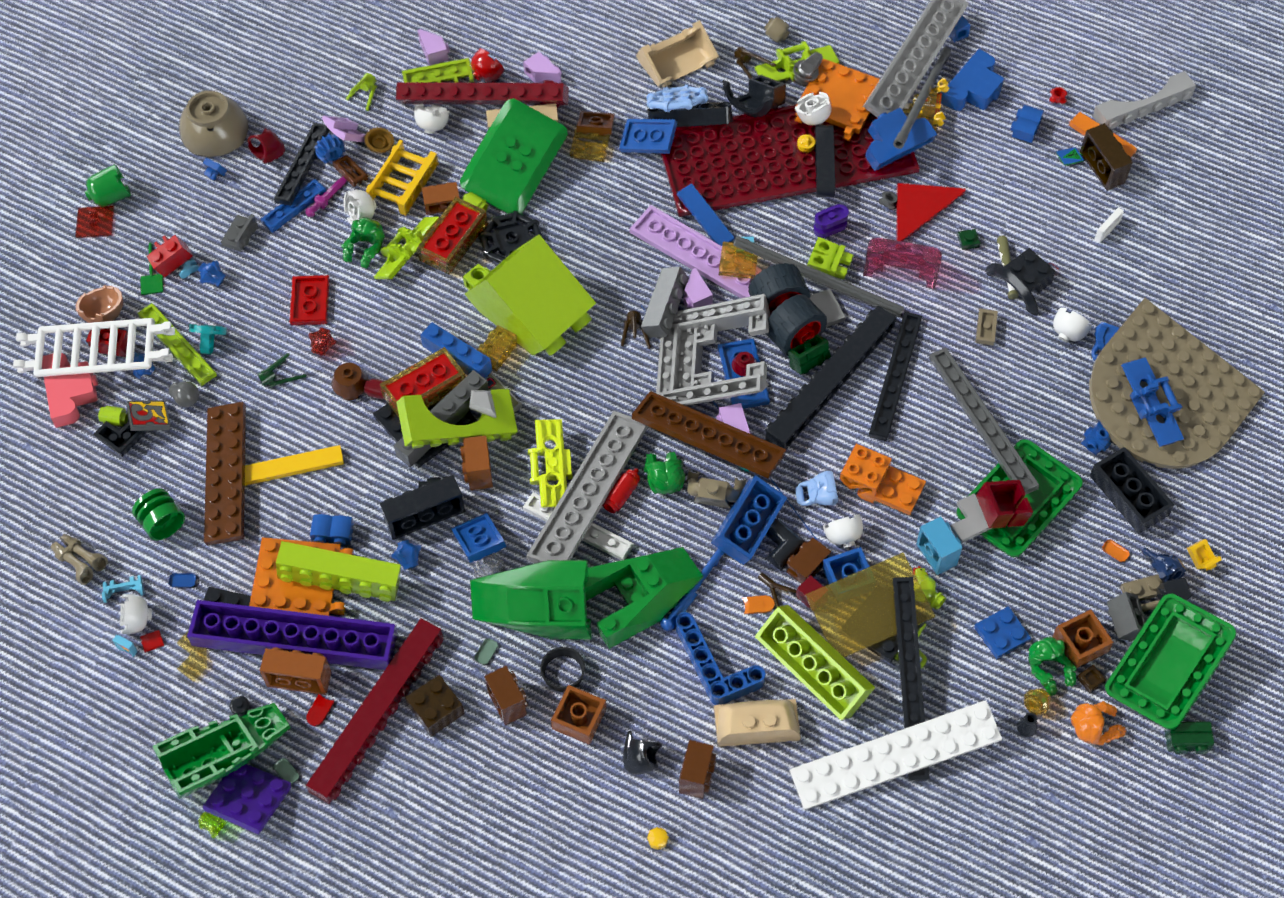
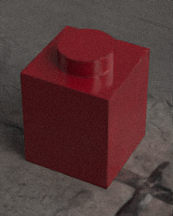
M811 575L797 588L796 597L813 612L818 607L822 608L828 601V590Z

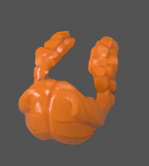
M1105 701L1094 705L1087 703L1078 705L1076 711L1071 716V723L1075 728L1078 738L1088 744L1101 746L1104 743H1109L1114 739L1125 736L1126 728L1119 724L1110 726L1109 730L1102 735L1104 727L1102 712L1114 717L1118 712L1116 707Z

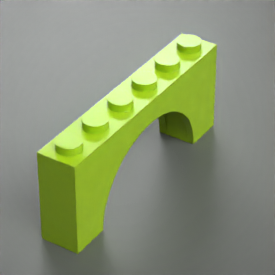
M509 389L491 390L496 418L482 414L477 422L469 425H452L436 418L424 404L422 395L401 397L396 403L404 445L412 446V448H421L429 444L431 447L442 445V443L456 445L463 442V438L486 436L487 442L494 441L495 439H500L501 441L512 439V436L518 430Z

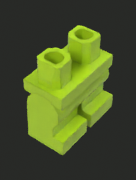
M818 237L807 266L833 277L845 279L848 268L840 266V263L850 266L853 254L845 251L846 246H839L836 243Z

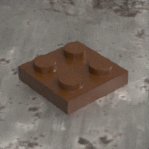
M580 111L577 132L582 134L597 133L602 136L611 135L615 113Z

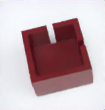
M1020 480L985 482L977 493L976 497L989 529L1003 528L1006 525L1008 527L1024 526L1033 514L1028 498H1024L1026 493Z

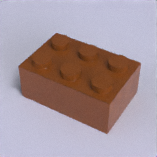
M277 647L272 649L265 648L259 670L267 687L321 695L327 694L332 674L328 661L322 654H304L298 650L289 652Z

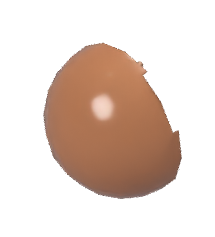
M104 285L79 297L76 303V311L88 323L113 321L122 310L123 297L122 292L118 288Z

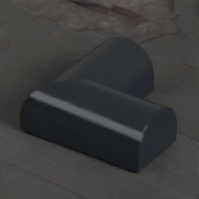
M106 421L93 435L100 442L123 457L148 431H131L129 422L121 430H118Z
M776 518L767 531L766 536L778 546L766 559L782 571L788 565V559L793 554L796 556L805 540Z

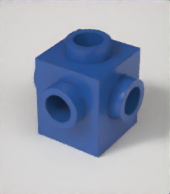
M1100 421L1093 428L1090 426L1084 432L1083 436L1085 438L1081 442L1083 446L1095 455L1101 450L1105 452L1112 444L1109 433Z

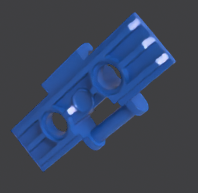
M1146 357L1122 364L1121 366L1133 389V392L1130 394L1132 402L1140 419H1147L1159 447L1184 440L1173 416L1174 412L1181 410L1183 407L1177 402L1168 383L1170 381L1169 378L1156 379ZM1140 381L1146 382L1148 386L1142 388ZM1160 385L1171 406L1166 402L1160 404L1156 396V391ZM1156 415H1161L1165 422L1159 423L1156 420Z

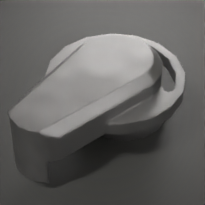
M815 52L807 59L795 63L793 73L794 79L798 84L807 85L818 77V67L822 62V54Z

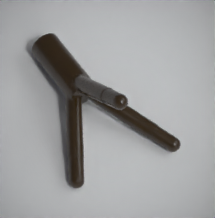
M760 573L758 579L770 588L776 608L780 605L775 588L795 594L797 592L795 589L775 583L764 573Z

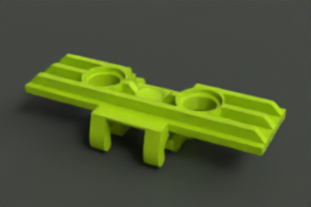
M803 41L799 45L785 49H776L778 60L771 61L776 64V67L765 63L755 66V71L758 76L763 75L776 81L790 78L793 82L795 81L793 73L795 63L807 59L815 52L822 54V60L826 59L839 64V60L831 45L810 50L806 41ZM803 51L802 58L792 61L790 56H788L789 54ZM783 68L786 71L781 73L778 72L777 69Z
M424 217L413 230L406 227L399 228L397 230L398 233L390 243L380 250L381 254L387 258V261L375 274L374 278L393 279L439 225L440 217ZM403 238H405L406 243L403 246L401 244H398Z

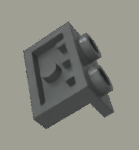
M250 214L249 218L237 215L221 240L222 246L242 252L244 247L248 245L252 233L257 230L258 224L255 215Z

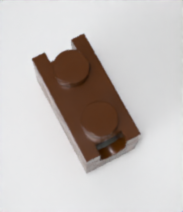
M812 538L809 542L805 541L796 556L793 554L788 559L787 566L789 569L787 573L802 584L810 575L814 578L823 568V561L831 557V551L815 538Z

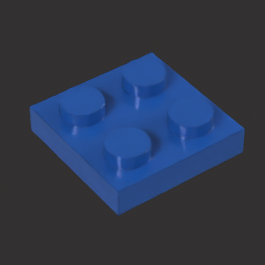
M1009 606L981 620L974 626L996 660L1031 641L1030 635Z

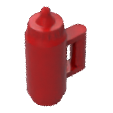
M638 468L634 469V471L626 470L617 479L603 503L605 510L612 514L620 511L638 486L640 481Z

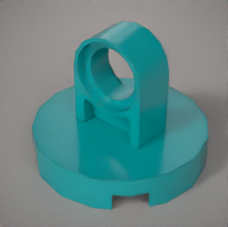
M189 324V332L201 333L200 353L211 355L214 348L215 334L227 335V327Z

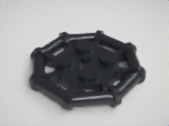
M518 211L490 217L486 227L478 234V239L484 252L483 256L486 259L501 263L505 258L495 254V252L499 251L502 255L508 257L514 250L535 237L529 235L528 231L531 229L535 236L540 234L543 238L539 221L518 213ZM517 220L520 221V222L525 223L526 225H524V224H522L523 226L519 225L518 222H517ZM494 226H497L496 232L490 233ZM509 236L515 238L514 240H508ZM488 240H493L494 245L492 247H489Z

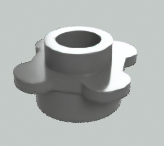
M891 191L883 192L879 203L893 210L895 203H897V195Z

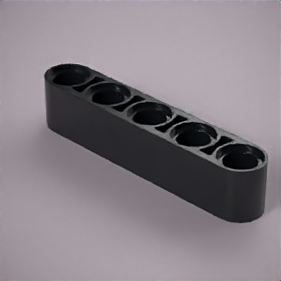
M730 102L698 104L690 110L684 108L671 110L670 112H665L662 109H647L648 119L676 120L677 127L720 125L733 122Z
M815 125L816 197H835L833 125Z

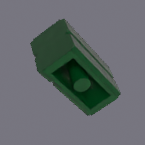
M817 334L812 339H808L803 344H799L789 350L788 357L791 369L800 375L806 374L810 369L822 365L824 361L831 358L827 339Z
M1210 721L1181 722L1175 729H1165L1168 752H1175L1177 755L1186 754L1188 751H1196V754H1206L1214 746Z

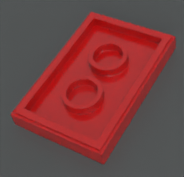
M329 275L292 276L290 325L327 324Z

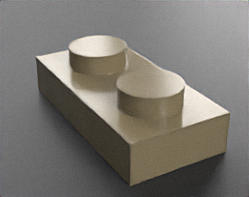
M979 308L975 343L994 346L998 311Z

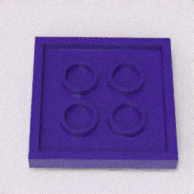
M245 764L222 778L203 804V811L259 835L290 791L291 783Z

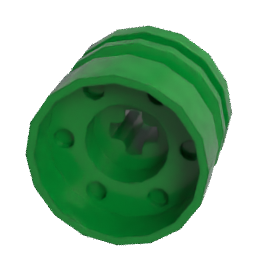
M163 488L148 491L132 507L133 516L142 525L150 539L154 541L163 540L175 534L185 522L183 511L175 504L167 490Z

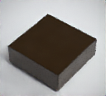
M1094 665L1077 675L1078 681L1089 693L1106 682L1105 677Z

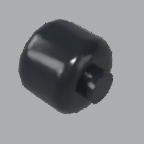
M236 696L231 700L229 709L232 715L237 714L240 717L246 715L247 711L251 710V704L246 697Z

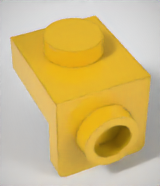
M1202 539L1187 547L1196 569L1211 570L1217 566V562L1222 560L1220 556H1214L1207 539Z

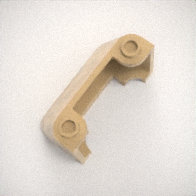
M700 20L692 24L693 28H686L681 33L660 43L641 47L636 54L637 60L658 87H669L672 85L671 82L702 67L706 66V68H709L716 64L715 60L719 56Z

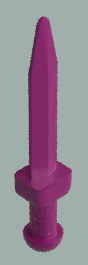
M342 176L322 196L317 195L314 199L315 203L306 209V215L314 217L320 208H326L328 200L347 180Z

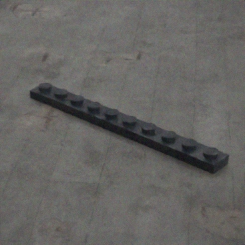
M913 577L892 579L904 729L925 722ZM929 767L908 774V782L930 780Z

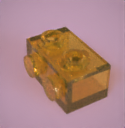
M497 325L494 330L490 331L487 340L480 344L477 350L489 357L492 369L498 371L518 345L517 335Z

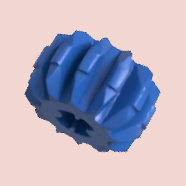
M328 134L327 137L322 136V140H318V145L315 146L317 157L325 164L328 162L332 164L339 157H343V153L346 151L344 142L335 134Z

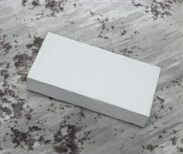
M1118 207L1098 228L1095 241L1100 243L1121 222L1124 210Z

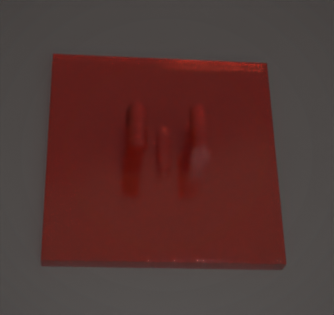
M114 206L78 208L75 237L112 236Z

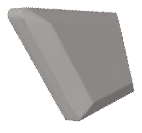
M471 390L469 408L496 418L491 391Z

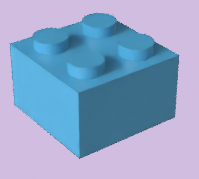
M940 516L920 526L916 545L936 575L957 566L962 551V543L958 537L955 538L949 523L945 522Z

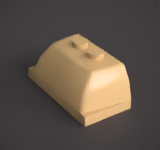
M796 699L756 700L714 705L718 747L800 741Z

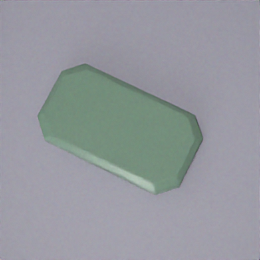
M490 638L485 639L474 656L475 661L482 665L488 664L498 647L497 642Z
M281 758L274 764V770L283 780L290 782L291 785L299 779V773L286 758Z

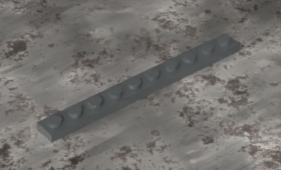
M947 348L929 354L930 361L1010 480H1020L1026 494L1038 490V482Z

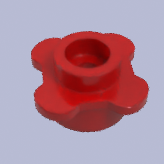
M1056 87L1051 89L1050 102L1061 104L1067 102L1065 99L1067 91L1064 88Z

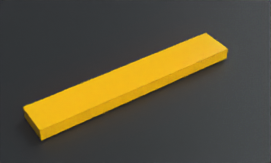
M337 445L245 465V486L343 465L341 446Z

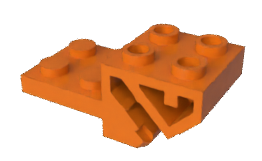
M856 443L840 474L842 483L849 489L859 488L857 494L863 500L873 504L877 501L911 515L925 487L926 481L892 467V458Z

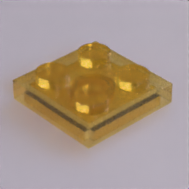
M723 242L719 275L754 279L758 256L735 247L733 242Z

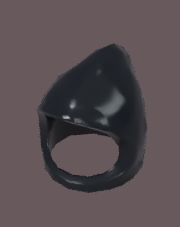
M628 731L623 749L624 768L633 775L654 771L658 768L656 753L663 744L636 739L632 736V731Z

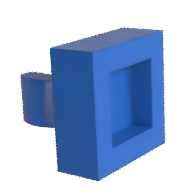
M205 158L203 162L207 167L204 175L208 176L209 179L215 180L218 174L224 176L227 171L221 164L211 159Z

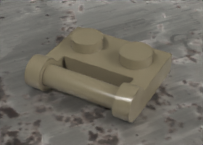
M1159 574L1122 583L1120 589L1122 593L1128 592L1138 595L1139 601L1157 597V587L1162 583ZM1159 600L1141 604L1143 612L1154 610Z

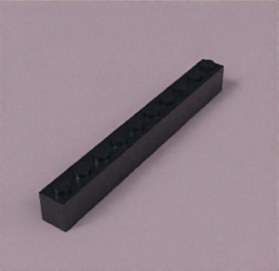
M877 306L874 311L870 310L863 323L860 322L856 326L855 332L846 337L844 344L835 349L831 359H827L823 363L822 369L812 375L811 381L802 386L797 397H792L788 407L785 410L782 409L778 413L776 420L767 425L765 440L787 449L895 327L896 316L880 306Z

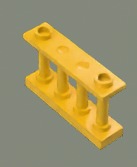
M399 140L397 145L393 146L391 154L372 183L367 186L366 192L373 200L376 196L397 203L399 213L406 216L420 195L422 187H425L439 165L437 153L430 151L429 155L423 158L405 151L403 141ZM403 157L422 165L419 170H413L397 163ZM395 170L414 178L411 183H405L389 177V175ZM384 183L401 188L405 192L399 197L380 189Z

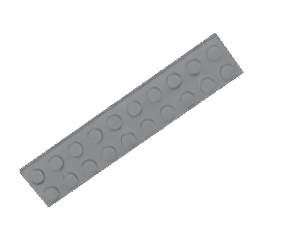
M930 0L863 107L876 117L884 112L888 114L897 108L903 110L969 3L965 0Z
M613 411L526 555L527 560L534 563L546 560H571L648 426L633 420L631 416Z

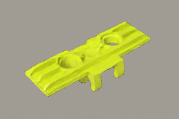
M562 419L535 420L537 448L528 450L531 463L530 484L539 485L541 508L556 507L567 489L566 477L569 480L573 478L570 449H564ZM553 441L556 447L548 449L545 446V442ZM538 456H544L546 463V474L539 476ZM558 480V483L556 485H550L548 481Z

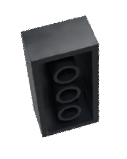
M1125 447L1094 464L1090 477L1138 534L1170 515L1174 507L1173 502Z
M454 475L442 477L436 482L424 484L418 489L406 491L400 496L388 498L380 503L384 521L392 540L465 512L463 496Z

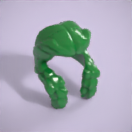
M363 217L352 222V233L341 245V248L343 249V261L352 262L354 243L369 241L372 246L365 249L360 260L361 267L368 268L372 258L380 252L385 234L379 222Z
M675 452L667 453V461L656 462L655 454H646L644 472L648 474V485L654 494H673L683 488L685 473L682 468L683 461L677 459Z
M1051 636L1032 644L1029 648L1028 657L1032 675L1040 681L1049 696L1057 694L1058 690L1053 676L1039 668L1044 661H1056L1063 664L1066 686L1072 687L1076 684V673L1074 672L1076 671V666L1071 663L1064 653V641L1057 640Z

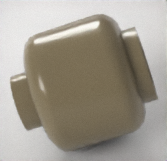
M779 17L771 18L764 28L766 36L777 43L781 40L785 41L790 34L788 31L789 24Z

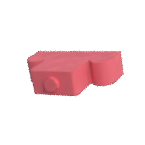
M61 353L60 368L70 367L71 365L66 355ZM53 354L43 356L42 369H52ZM87 361L81 362L78 367L89 366ZM93 373L44 377L50 417L56 428L78 421L80 413L77 406L93 403L98 400L95 387L98 386V380Z

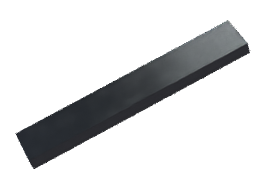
M313 123L274 197L275 203L292 205L317 157L315 146L318 145L317 141L322 140V136L327 137L330 132L325 124Z

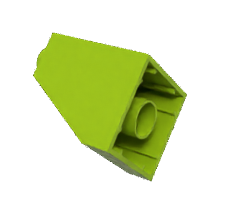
M540 234L514 250L464 294L481 314L532 356L543 350L549 356L557 352L566 344V340L561 335L569 327L575 333L585 327L592 320L587 311L596 304Z

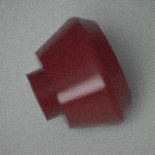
M741 352L733 359L732 369L736 374L746 376L747 364L757 363L751 353Z

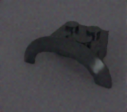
M759 75L749 79L748 93L736 98L731 90L730 82L722 80L723 89L729 102L739 112L747 116L762 117L771 109H776L778 106L785 104V83Z
M1028 248L1005 266L991 263L985 269L988 276L997 275L1007 281L1022 297L1026 310L1034 316L1038 315V305L1032 291L1036 290L1040 293L1052 284L1055 270L1033 250Z

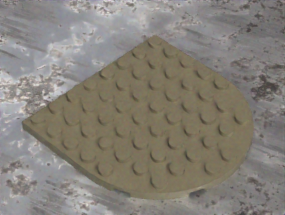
M1146 298L1140 302L1098 354L1092 366V374L1089 380L1092 409L1096 419L1100 420L1113 443L1120 449L1125 447L1135 459L1141 462L1146 461L1155 464L1156 467L1167 469L1187 468L1210 459L1227 443L1265 393V391ZM1146 357L1156 379L1169 378L1170 381L1168 383L1177 402L1183 407L1181 410L1174 412L1173 416L1184 440L1159 447L1147 419H1140L1132 402L1130 394L1133 392V389L1121 366L1122 364ZM1140 381L1142 388L1148 386L1146 382ZM1160 385L1156 391L1160 404L1166 402L1171 406ZM1156 415V420L1159 423L1165 422L1161 415Z

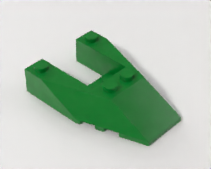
M683 547L589 567V580L585 584L586 601L615 586L628 605L597 622L599 635L608 649L660 622L664 615L671 608H674L678 601L699 583L703 575Z

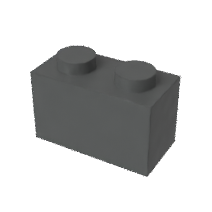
M1124 592L1107 601L1108 613L1112 618L1115 627L1114 631L1118 639L1132 641L1139 634L1146 623V619L1138 595Z

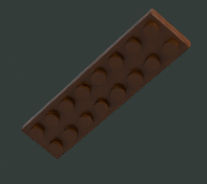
M652 391L646 395L632 413V419L768 479L786 453V449Z
M243 401L207 408L204 543L207 546L244 539L246 404Z

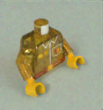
M941 79L938 82V87L932 88L917 117L927 119L934 130H937L938 126H943V120L946 119L945 115L940 112L941 91L946 93L949 90L946 79ZM914 94L913 102L905 105L903 108L904 113H910L919 94Z

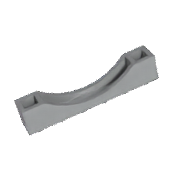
M1183 71L1170 76L1163 89L1149 98L1131 102L1109 100L1096 105L1092 117L1100 125L1105 123L1109 129H1114L1139 117H1145L1154 111H1160L1169 105L1173 106L1177 102L1190 99L1193 96L1196 85L1188 74Z

